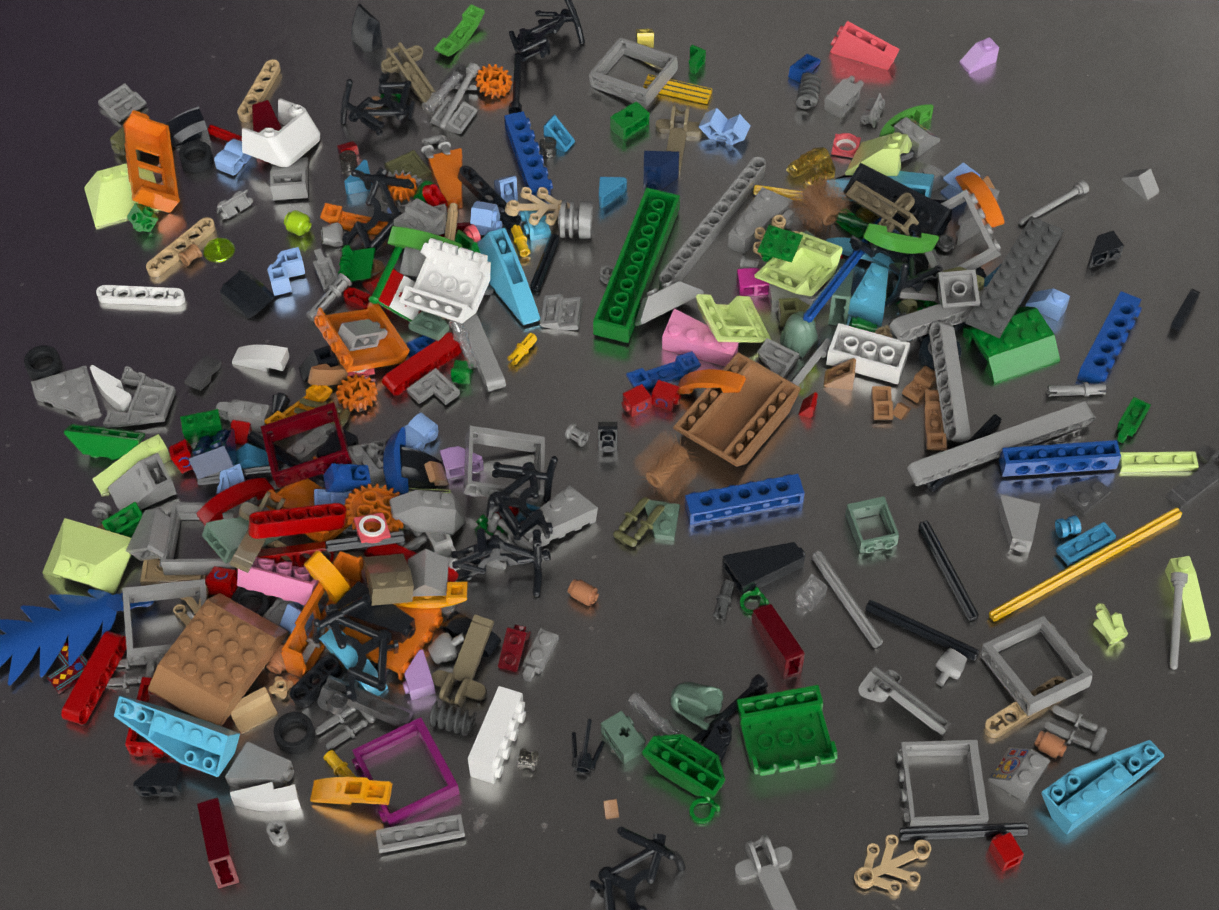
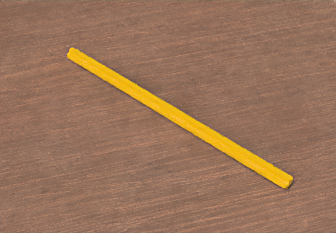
M1179 508L1171 509L992 609L988 614L989 618L993 622L998 621L1181 518L1182 512Z

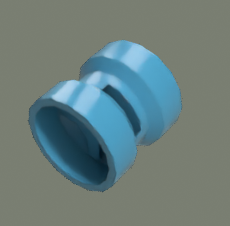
M1076 515L1069 516L1067 519H1056L1055 530L1059 538L1068 537L1069 534L1078 535L1081 533V523Z

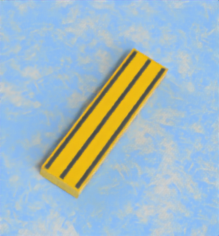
M648 74L643 88L647 89L657 76ZM670 79L659 93L708 105L712 95V88Z

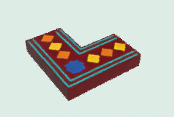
M68 642L64 644L57 656L64 666L47 676V679L58 694L77 683L88 663L84 655L81 654L72 666L68 665Z

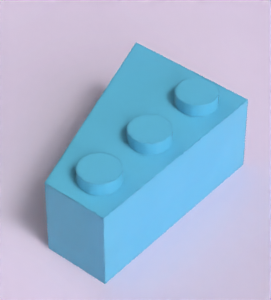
M871 263L850 299L849 315L858 316L882 327L888 268Z

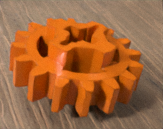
M488 64L487 68L482 66V69L478 70V75L475 79L477 82L476 87H481L479 92L484 91L485 96L489 94L491 99L494 96L500 99L501 95L505 97L506 93H509L512 85V76L507 75L508 70L503 71V66L497 68V64L494 67Z
M355 374L354 378L347 376V381L341 380L342 385L337 386L338 391H336L338 403L342 404L344 409L349 407L350 412L353 409L359 412L360 408L367 410V405L373 406L372 401L377 400L376 395H378L375 382H372L370 377L365 379V375H362L358 378L357 374Z

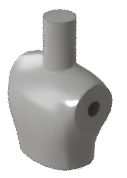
M340 223L321 226V243L332 247H340L343 245L344 241L342 238L347 231H343Z
M449 633L440 634L428 646L433 661L436 664H440L457 658L456 646L465 640V635L461 633L452 638Z
M949 648L942 654L935 665L942 672L936 683L939 686H943L948 677L958 680L965 668L967 658L958 651Z

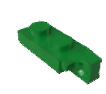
M1133 397L1116 429L1120 431L1116 439L1118 442L1123 444L1128 435L1133 437L1148 413L1151 404Z

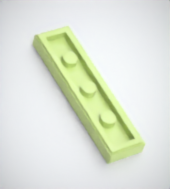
M1195 451L1120 452V472L1197 471L1199 468Z

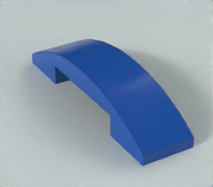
M693 351L676 356L674 362L648 371L640 368L626 373V377L633 388L643 384L645 389H653L658 380L667 383L675 382L686 374L701 367V364Z
M401 427L387 441L384 450L383 469L388 490L394 488L393 493L400 492V495L408 493L409 490L408 479L401 477L400 445H406L405 428Z

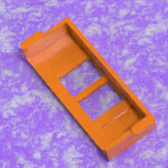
M133 110L123 124L132 199L138 202V204L171 213L180 202L169 126L149 119L147 114ZM136 149L158 156L160 167L138 161ZM138 167L161 174L163 185L139 178Z
M340 551L333 562L335 568L344 577L350 588L358 581L363 584L361 571L363 570L364 563L362 557L359 556L357 558ZM320 582L294 623L296 626L281 652L286 671L300 678L316 665L326 648L320 641V648L316 647L305 664L302 653L308 645L307 638L312 639V630L307 637L304 626L312 612L314 619L322 620L326 616L325 608L320 614L318 602L325 592ZM327 593L329 601L326 604V606L330 604H335L329 596V594Z

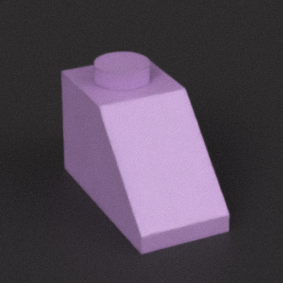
M990 37L975 43L960 60L959 64L970 74L995 63L999 47Z
M456 446L440 450L441 462L447 479L463 476L465 449ZM473 453L472 473L483 471L482 456Z
M422 649L418 651L404 673L406 681L402 682L405 694H410L411 701L435 694L433 680Z

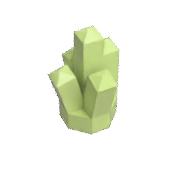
M1098 603L1095 607L1098 619L1094 621L1093 625L1102 633L1109 644L1121 641L1128 635L1124 627L1122 614L1115 612L1113 615H1110L1106 606Z

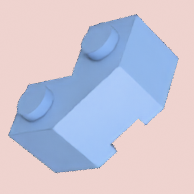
M715 108L705 113L699 128L709 139L716 140L718 138L726 140L727 144L733 145L745 139L751 125L740 114L727 119L718 108Z
M476 201L471 207L470 224H474L477 227L480 235H486L488 232L502 228L497 204Z
M299 247L281 251L277 255V260L274 264H270L267 268L274 296L292 292L289 278L305 274Z

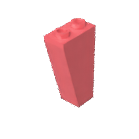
M849 21L846 22L844 27L840 26L836 33L838 37L835 36L830 44L833 46L830 51L832 54L885 70H889L900 50Z

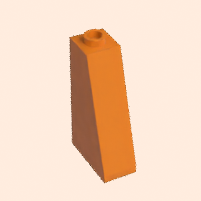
M461 148L450 150V155H445L442 152L434 154V158H428L429 169L431 170L435 185L438 186L446 198L448 209L451 203L458 205L457 210L463 208V183L457 176L460 167L463 166Z

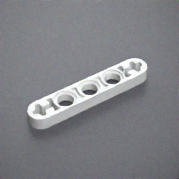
M102 285L96 290L98 300L101 303L180 306L185 302L184 292L179 288ZM120 293H128L125 297H119ZM140 293L145 294V296L142 298L136 297ZM157 294H163V297L160 299L154 298Z

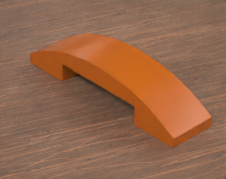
M974 172L956 176L955 179L963 191L967 189L971 194H975L979 201L976 203L978 208H982L986 215V218H984L986 224L989 223L992 228L1004 224L1005 221L999 205L985 182Z
M325 203L320 215L322 220L330 224L340 223L342 229L351 231L357 221L366 223L372 218L345 212L342 210V206ZM379 221L367 233L369 235H378L389 222Z
M705 369L686 374L681 378L677 386H679V394H692L694 388H721L723 393H739L746 378L743 375L730 371Z

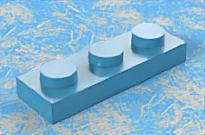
M1102 522L1057 547L1056 553L1069 566L1116 539V535L1105 522Z

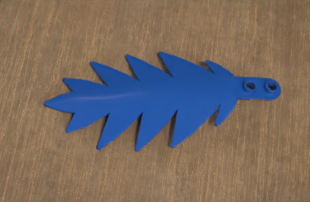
M89 589L88 593L92 597L51 594L49 599L60 611L51 608L22 605L21 610L32 622L0 619V630L5 633L0 634V667L12 656L8 685L11 686L22 674L39 647L40 677H43L57 658L67 637L68 665L72 666L88 647L100 629L102 622V636L106 631L111 630L117 612L124 611L123 593L111 595L102 590ZM154 601L130 603V609L141 606L149 607Z

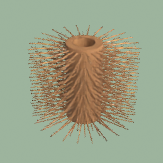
M811 179V186L808 185L803 190L804 192H802L803 196L801 197L803 198L797 200V202L801 203L798 209L800 206L802 207L799 213L802 212V215L806 217V225H808V222L809 224L812 223L811 226L814 229L820 225V232L823 230L822 225H829L830 231V224L832 225L838 220L836 219L837 213L842 212L846 214L844 211L839 210L844 207L846 201L838 198L839 191L834 192L835 188L839 190L838 187H835V183L833 188L830 185L831 182L828 183L824 180L822 185L820 182H818L819 185H812Z
M681 436L680 445H678V442L676 444L677 439H675L674 443H671V441L668 443L664 442L661 448L660 446L658 447V452L654 450L652 454V446H650L649 450L647 449V451L643 452L644 456H650L646 459L648 462H642L644 465L641 467L644 470L641 476L646 475L644 477L647 479L638 480H648L649 482L647 483L654 486V491L655 487H657V491L658 488L659 490L661 488L662 491L666 489L671 494V491H669L671 490L670 487L672 488V486L678 483L676 480L679 481V479L682 480L683 478L684 481L686 479L690 481L691 477L694 479L691 473L689 474L691 472L689 469L693 467L694 461L690 462L689 458L692 459L695 456L689 457L691 455H688V453L696 452H687L681 446Z

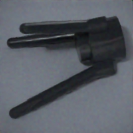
M590 718L587 720L582 752H579V755H577L576 733L572 732V766L579 773H590L591 769H595L596 761L605 744L604 741L600 742L593 758H591V754L587 753L592 722Z

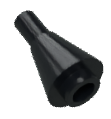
M277 393L272 395V415L278 410L281 413L285 411L290 403V399L286 394Z

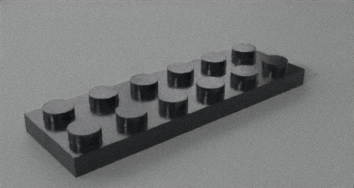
M863 163L859 164L843 191L846 194L852 185L858 181L893 203L902 194L910 193L915 199V203L908 212L914 215L919 224L917 226L911 224L909 229L918 235L921 233L936 235L951 211L942 204ZM897 212L892 217V219L902 225L907 221Z

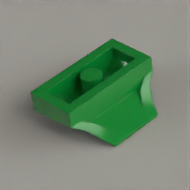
M133 502L101 523L107 531L132 538L143 512L138 503Z

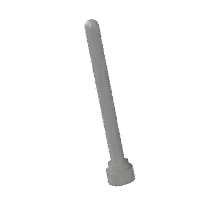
M468 64L466 77L439 124L441 129L447 126L472 78H475L478 75V70H481L477 64Z
M1084 180L1078 181L1070 191L1021 218L1018 221L1019 225L1027 224L1031 216L1037 218L1075 195H1084L1089 192L1087 182Z
M1182 572L1171 573V582L1173 583L1172 586H1174L1169 666L1173 670L1178 667L1183 587L1188 582V574Z

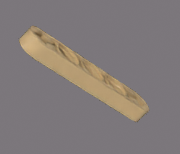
M268 60L264 64L237 111L241 122L247 123L253 120V104H249V102H263L281 71L277 60ZM266 77L270 78L268 81H263V80H262L263 78H266ZM257 89H263L262 92H255Z
M208 217L202 218L146 264L148 275L151 277L161 276L180 260L179 252H184L190 248L192 243L198 246L213 234L216 229L214 220ZM191 235H199L196 239L190 238ZM179 245H185V246H186L185 248H183V249H181V250H180V249H177V247H178ZM165 256H173L170 260H164Z
M1061 676L1053 677L1031 691V694L1036 696L1038 693L1055 687V684L1059 685L1067 680ZM1015 701L990 717L985 723L984 732L990 738H998L1036 713L1027 716ZM1005 714H1013L1016 720L1013 722L1006 720ZM999 722L1002 723V724H1000V725L998 726V729H997V730H996V729H992V730L990 729V726H991V725H992L993 727H995V726H997V725L999 724Z

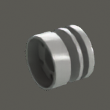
M562 200L558 214L560 237L565 238L566 230H569V238H573L574 230H577L579 239H591L593 203L581 201L579 209H575L574 201H571L570 209H567V201Z

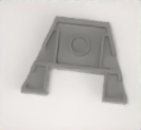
M126 366L121 377L122 384L138 387L128 412L108 410L103 423L104 427L108 429L165 421L176 392L175 388L155 378L154 380L148 378L144 373H137L132 368Z

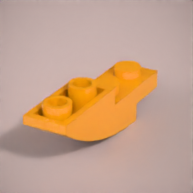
M364 777L317 779L313 783L310 801L347 805L352 803L389 805L393 784L389 781H374Z

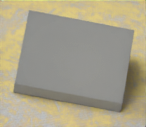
M975 269L938 273V299L943 309L980 305Z
M425 549L408 559V566L411 570L414 584L413 597L446 596L449 561L447 557Z

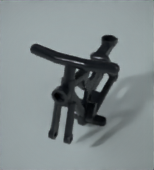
M564 0L568 9H562L560 14L537 10L535 12L536 16L552 17L553 19H539L538 26L531 29L521 28L518 37L515 36L514 31H509L514 50L521 53L520 59L522 62L539 53L541 58H544L545 55H550V43L548 38L544 36L549 33L556 34L565 22L574 23L579 44L583 45L585 43L582 26L572 0ZM535 46L539 47L538 49L527 53L528 49H531Z
M390 72L382 73L379 78L378 93L384 94V97L380 100H373L371 97H367L356 107L349 103L353 81L348 79L342 98L340 123L346 124L347 110H349L348 118L351 122H357L360 119L364 125L376 132V135L381 136L383 130L380 128L384 127V122L379 121L373 116H396L397 119L402 120L409 113L408 120H412L416 101L412 100L411 105H407L411 81L387 82L390 78ZM391 94H402L400 103L393 102ZM384 105L389 108V109H365L366 107L376 108V107H381V106H384Z
M381 167L373 175L365 174L355 169L351 170L350 174L353 177L360 178L365 188L370 190L366 199V205H373L374 214L371 220L366 223L357 221L351 232L347 231L342 238L344 241L343 245H350L353 238L359 234L365 249L375 247L376 253L377 249L390 236L392 226H394V219L402 214V212H399L387 185L413 189L414 184L409 179L388 177L389 172ZM379 186L392 214L382 213L381 205L375 198ZM379 221L389 222L371 242L367 231L375 227Z
M908 229V231H909V233H910L909 236H912V235H913L912 230ZM852 236L849 241L853 250H862L871 258L877 253H883L893 260L894 263L889 265V269L899 277L893 293L885 301L886 307H890L905 288L913 287L919 293L926 282L937 280V273L942 269L941 266L935 265L934 268L916 275L915 254L891 251L879 247L868 240L867 243H864L855 236ZM907 256V262L902 263L900 258Z
M556 456L551 457L546 473L538 472L533 462H527L523 467L494 462L493 468L495 470L492 471V477L516 480L501 492L496 491L489 496L486 510L487 520L492 519L493 512H498L512 532L515 540H521L523 535L538 524L542 528L545 539H549L550 534L553 533L552 523H546L542 510L531 511L527 507L526 501L528 498L537 499L539 497L537 479L545 480L543 501L547 503L551 500L552 482L558 458ZM530 481V487L526 488L518 499L509 497L511 493L525 482ZM508 506L519 508L526 519L519 523Z
M480 528L477 530L476 544L451 553L452 558L458 559L452 563L453 568H460V570H456L459 575L457 579L463 578L466 581L471 580L476 574H485L486 564L491 561L505 560L508 566L533 563L534 583L532 593L535 597H538L541 592L542 560H551L549 549L542 550L541 531L539 529L533 530V551L506 543L503 539L499 538V535H492L491 538L486 539L484 529ZM500 549L515 554L500 553Z
M368 594L338 609L337 604L325 606V618L322 620L315 618L312 621V638L315 644L321 641L319 639L321 637L320 630L329 625L340 649H344L348 645L357 652L358 662L355 667L348 668L349 685H345L347 698L351 697L352 702L357 700L354 688L356 680L379 691L385 690L387 651L393 650V653L397 654L399 650L398 640H393V644L389 645L392 636L388 630L377 631L346 618L354 612L369 606L370 596ZM339 624L370 636L372 639L362 645L357 639L349 635H343ZM379 647L377 678L363 672V669L366 665V654Z
M621 826L617 829V833L622 838L646 849L612 868L606 866L600 869L598 877L603 884H599L596 880H591L590 889L595 893H600V890H604L605 910H616L614 886L626 891V900L631 910H648L644 905L637 903L635 892L637 886L643 880H646L649 884L655 881L661 857L665 856L667 859L675 861L679 871H684L686 866L682 856L677 851H673L665 846L666 835L653 834L652 840ZM653 855L649 869L641 870L630 881L618 875Z

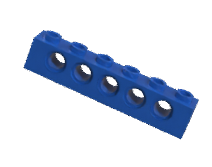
M524 111L504 115L505 129L525 187L532 190L531 194L536 197L538 189L544 187L551 196L550 190L553 189L551 179L547 178L548 170L546 166H543L544 159L543 155L539 154V144L534 141V130H530L531 123L529 117L526 118Z
M1122 291L1120 292L1080 368L1077 380L1088 382L1089 384L1106 381L1109 374L1107 369H1112L1116 360L1114 356L1119 355L1122 349L1120 344L1121 342L1125 343L1129 335L1127 330H1132L1136 321L1134 317L1138 318L1142 307H1139L1142 299Z
M1117 440L1002 448L999 464L1002 477L1117 469L1121 453Z
M787 474L783 477L767 478L757 482L750 481L746 484L730 485L720 489L713 488L699 493L692 492L685 495V509L689 523L692 525L802 504L805 492L799 474Z

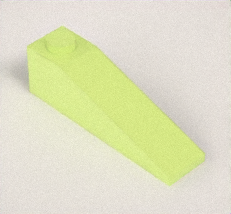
M159 434L141 442L93 478L101 495L108 492V487L140 460L156 453L159 454L163 464L171 460L167 446Z
M1190 556L1171 558L1165 573L1173 594L1174 586H1172L1173 583L1171 582V573L1182 572L1188 574V582L1183 587L1181 616L1190 640L1210 637L1211 633L1197 574Z

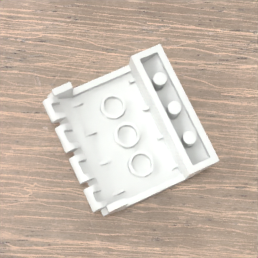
M430 238L428 243H424L420 252L426 259L413 288L405 286L399 303L462 324L478 310L490 282L491 262L487 261V255L478 252L474 253V251L462 247L458 249L456 245Z

